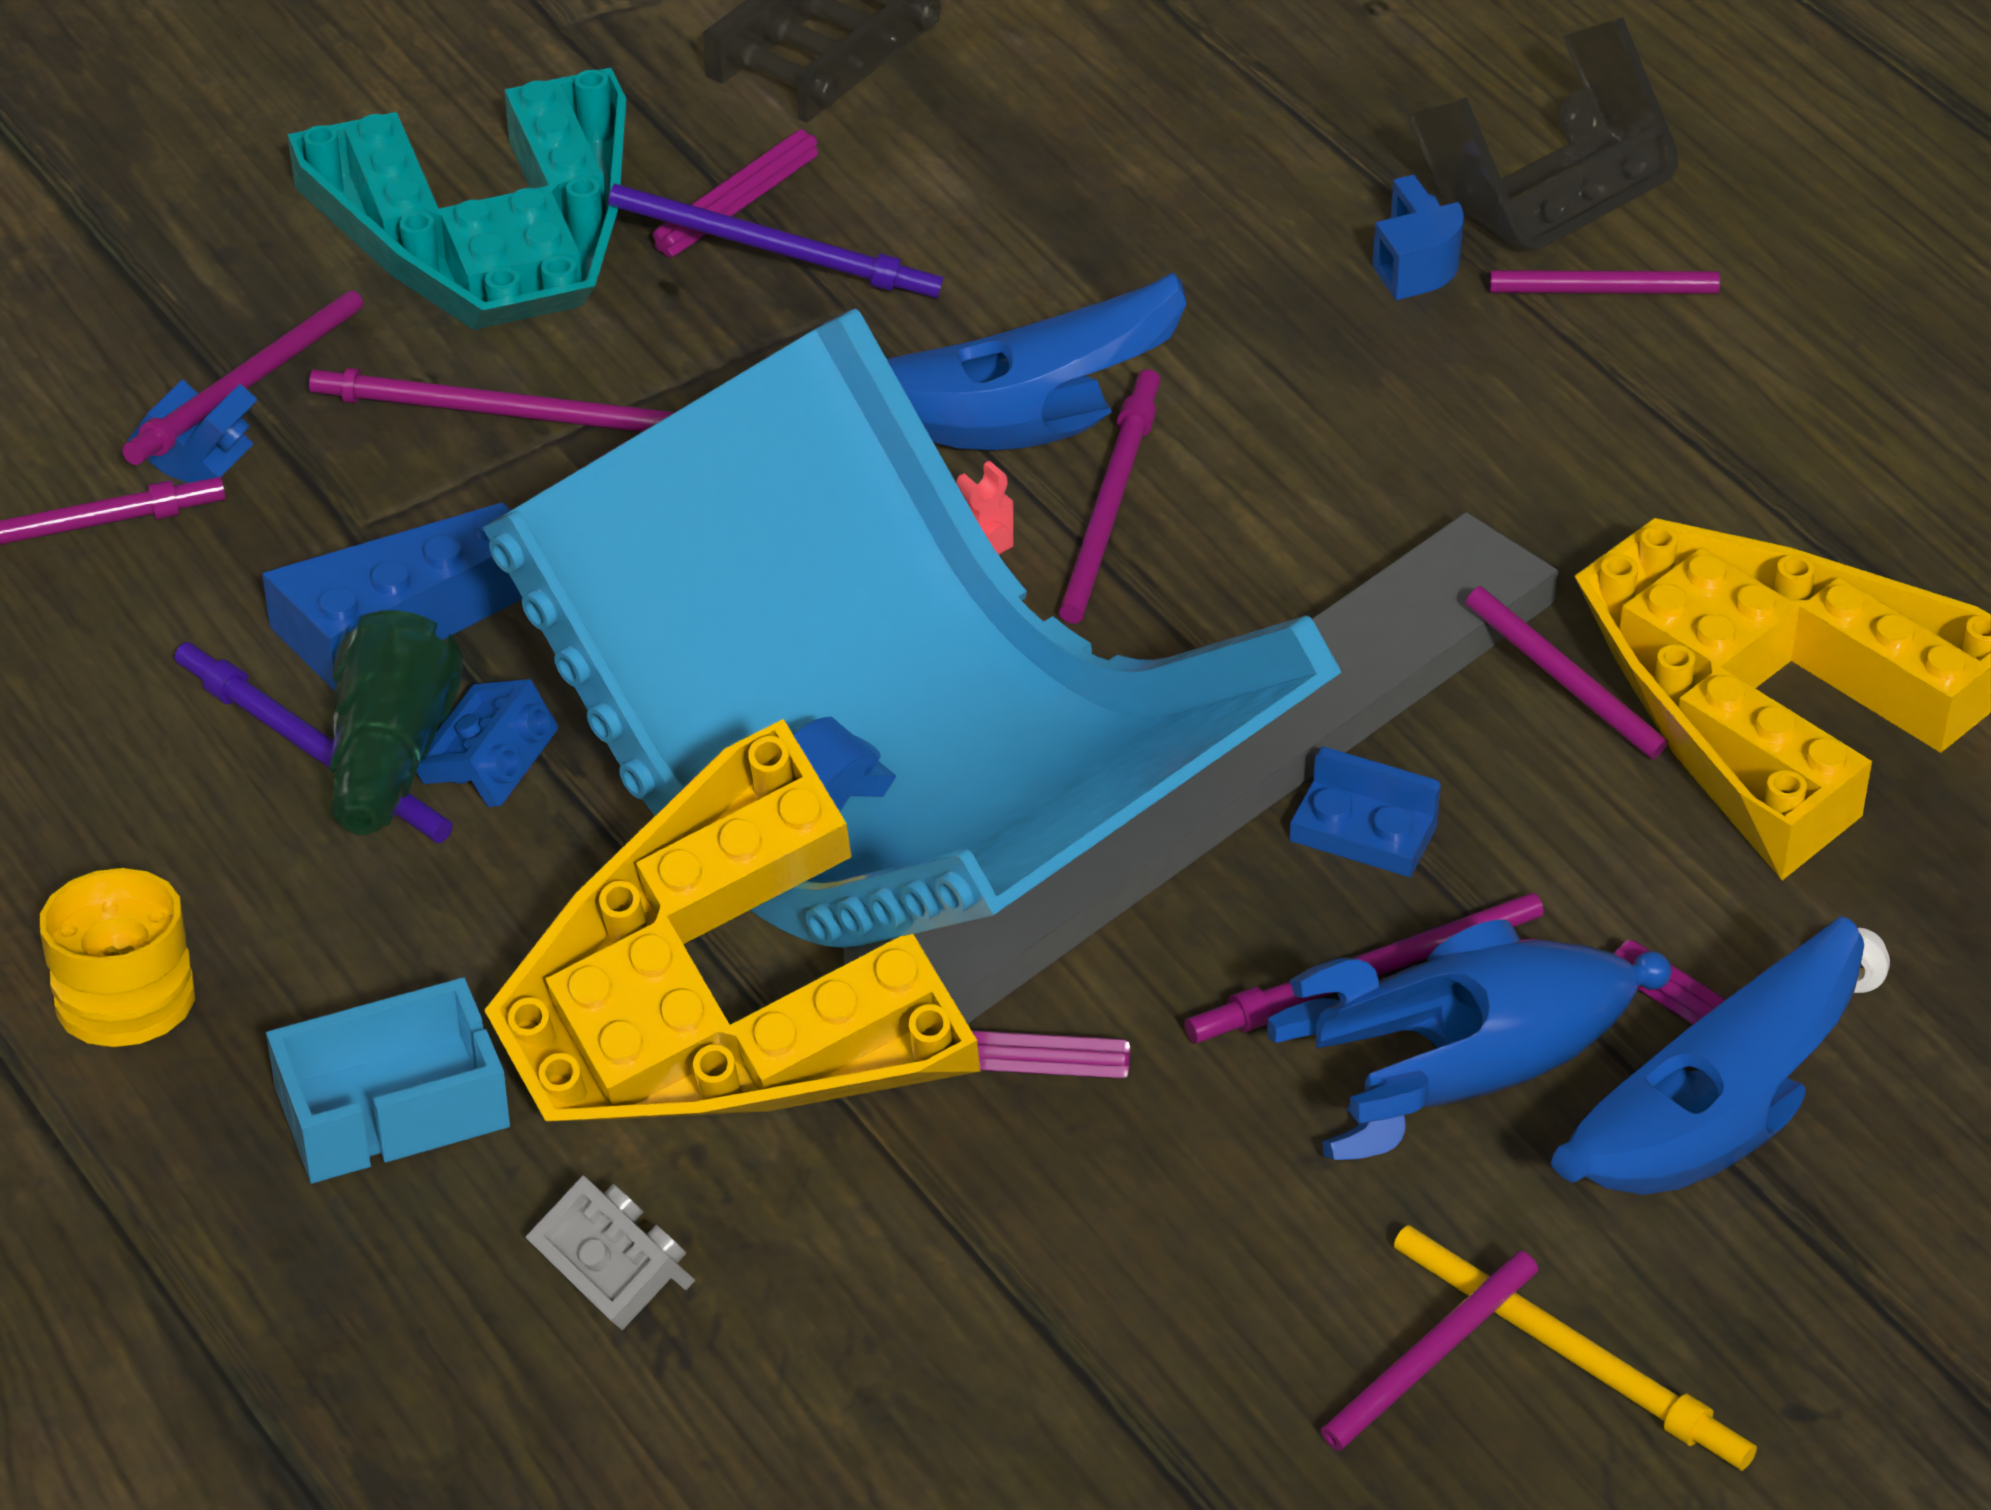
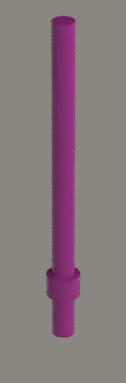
M1150 369L1142 370L1138 374L1132 395L1123 401L1117 419L1120 431L1059 610L1060 617L1068 623H1079L1083 619L1142 437L1151 431L1157 413L1154 400L1161 378L1157 372Z
M220 476L173 486L172 480L149 484V491L0 520V545L153 514L155 520L178 516V509L226 500L222 479Z
M1532 892L1354 957V959L1369 963L1375 969L1377 977L1428 959V956L1437 946L1451 936L1474 925L1500 919L1509 920L1513 927L1540 918L1544 913L1543 905L1539 896ZM1290 981L1264 991L1255 986L1231 995L1228 1004L1185 1019V1030L1193 1044L1235 1029L1246 1033L1268 1025V1018L1284 1009L1310 1000L1320 999L1335 992L1300 998L1294 996Z

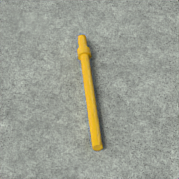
M1410 1225L1405 1226L1399 1232L1394 1242V1248L1468 1296L1490 1277ZM1514 1293L1494 1312L1663 1420L1664 1430L1688 1446L1699 1443L1741 1471L1746 1469L1753 1460L1757 1446L1715 1420L1712 1408L1688 1393L1679 1397L1519 1294Z

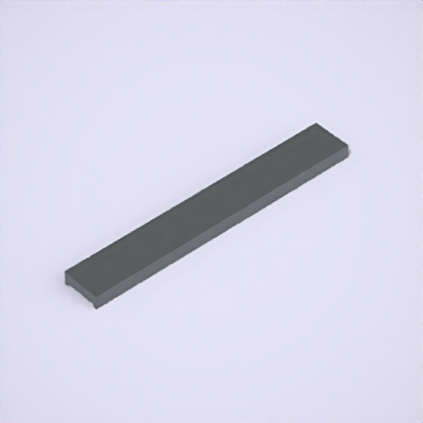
M1466 512L1314 617L1312 620L1342 673L995 915L913 934L966 1023H970L1314 776L1315 756L1321 747L1346 753L1502 641L1505 637L1465 605L1466 599L1478 586L1484 587L1527 623L1555 603L1559 570ZM896 938L863 946L843 948L844 965Z

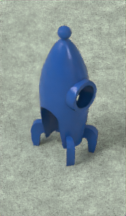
M1497 919L1474 925L1451 936L1435 948L1428 956L1427 962L1402 970L1381 981L1378 980L1375 969L1369 963L1354 958H1336L1309 968L1290 980L1294 996L1305 998L1322 993L1335 992L1340 997V1001L1321 998L1284 1009L1268 1018V1038L1275 1043L1303 1036L1316 1035L1317 1049L1399 1031H1415L1425 1036L1436 1046L1437 1049L1370 1073L1365 1080L1364 1093L1350 1097V1105L1346 1111L1350 1112L1359 1125L1341 1135L1322 1141L1324 1157L1334 1160L1361 1159L1386 1153L1399 1144L1406 1129L1404 1115L1411 1114L1421 1108L1446 1105L1518 1086L1569 1062L1617 1021L1630 1005L1639 986L1648 990L1660 989L1670 980L1672 969L1668 959L1657 951H1646L1636 958L1634 964H1631L1611 952L1590 946L1539 939L1520 940L1509 920Z

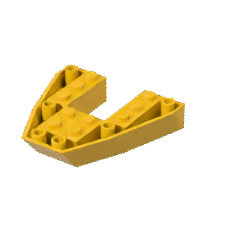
M1653 518L1575 575L1617 664L1661 735L1668 740L1667 745L1672 753L1782 881L1863 816L1872 761L1757 690L1756 688L1792 661L1940 753L1991 713V614L1977 606L1791 547Z
M784 719L720 752L575 893L484 1010L545 1121L620 1120L767 1112L981 1072L977 1039L913 934L900 936L729 1025L683 944L852 858L847 823Z

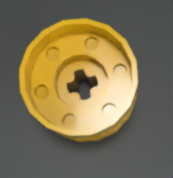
M127 868L101 870L67 882L49 897L40 912V934L46 965L50 969V986L54 995L56 1017L67 1033L88 1044L108 1047L136 1045L167 1034L186 1018L195 1001L194 978L190 966L189 949L186 947V931L180 896L168 881L148 871Z

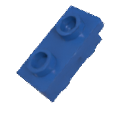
M531 679L473 684L413 762L412 766L423 784L445 782L462 784L472 780L488 807L502 806L557 732L558 726Z
M1321 747L1315 756L1314 781L1290 822L1289 841L1411 878L1437 828L1441 784L1432 778L1331 748Z

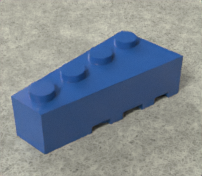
M502 502L264 572L262 577L270 628L338 694L522 600L523 597L509 573L504 572L494 561L489 549L490 540L482 528L511 511V509Z

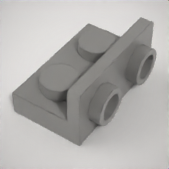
M584 1175L526 1236L564 1276L621 1330L634 1319L671 1278L685 1290L696 1281L678 1264L687 1254L681 1246L657 1224L647 1234L635 1223L644 1213L640 1207L614 1183L603 1193Z

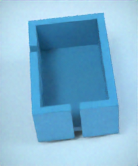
M465 977L266 1032L274 1086L311 1184L371 1167L370 1156L381 1153L383 1161L386 1163L510 1127L504 1070L487 1030H483L482 1018Z

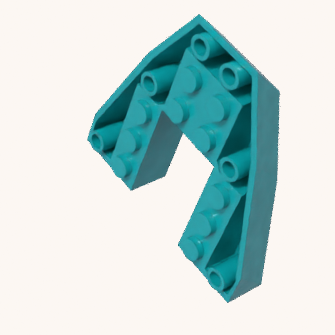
M612 68L585 70L577 75L548 81H532L523 86L504 89L509 143L530 188L482 200H467L458 205L438 209L397 112L383 115L371 114L358 120L329 126L318 125L305 131L288 134L294 187L389 275L472 330L584 306L596 285L618 212V208L608 205V199L613 183L621 185L626 97Z

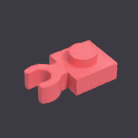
M991 461L984 463V476L978 485L965 473L958 476L956 484L991 545L1000 555L1002 552L1013 547V500L1004 494L1007 488V476Z

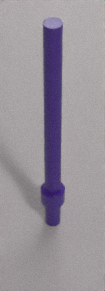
M615 183L612 185L608 199V205L869 279L871 280L870 286L890 292L893 291L894 287L938 299L944 278L900 265V258L879 253L878 257L875 258Z
M185 642L179 646L175 653V662L201 679L203 687L208 693L224 704L234 702L434 842L442 843L449 837L453 827L451 821L248 682V675L243 670L226 659L217 661L191 642Z

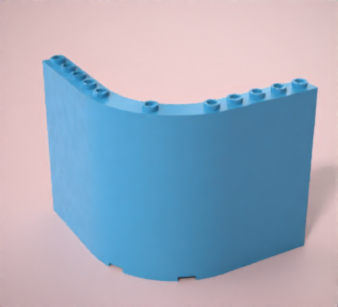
M852 309L825 322L482 527L490 540L489 549L494 561L504 572L509 573L523 597L522 607L527 618L536 628L542 630L555 653L554 660L558 672L568 684L575 687L588 710L587 719L591 729L600 740L608 744L620 764L619 773L624 786L634 797L643 799L654 816L725 748L782 719L785 720L794 735L807 724L823 717L832 716L854 736L866 740L880 752L881 757L878 761L896 775L884 797L850 796L840 812L847 823L852 858L750 910L760 918L789 934L823 946L840 948L863 946L995 915L1342 673L1317 626L1309 616H1302L1178 655L1156 660H1139L1118 654L1110 660L1091 654L1092 647L1090 642L1071 631L1055 617L1052 616L1046 621H1042L1022 601L1026 597L1027 590L1002 561L980 527L867 323L857 309Z

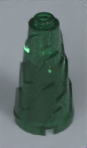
M382 610L360 616L357 628L349 633L348 625L344 630L335 653L333 679L337 682L333 718L334 741L329 770L334 773L331 811L336 822L347 831L356 835H368L377 832L384 826L390 825L401 798H405L409 794L420 761L427 757L439 723L442 724L448 717L460 686L463 660L461 651L454 638L449 633L446 644L435 634L438 623L415 613L400 610Z

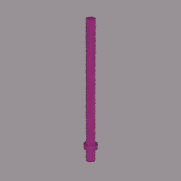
M353 290L345 292L164 418H152L144 423L139 429V435L123 446L125 459L133 465H139L152 455L161 456L170 451L176 444V438L204 420L239 384L246 389L250 388L363 308L362 297Z
M346 368L344 373L313 369L309 378V390L311 393L342 396V400L345 403L357 404L361 398L643 432L675 413L362 375L361 369Z

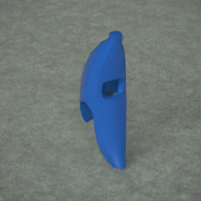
M1172 272L1147 286L1053 318L975 341L888 358L887 361L934 443L954 448L981 450L1017 449L1052 443L1082 433L1112 412L1104 400L1098 381L1085 375L1134 358L1170 339L1187 304L1182 280Z
M1843 916L1837 918L1809 941L1771 966L1683 1032L1605 1097L1573 1131L1569 1142L1559 1146L1553 1154L1551 1161L1553 1169L1569 1182H1576L1586 1177L1588 1180L1606 1189L1646 1195L1679 1190L1714 1176L1769 1141L1787 1125L1799 1109L1805 1096V1086L1787 1077L1820 1045L1838 1023L1855 991L1865 946L1864 939L1855 923ZM1691 1066L1698 1070L1686 1072V1067Z

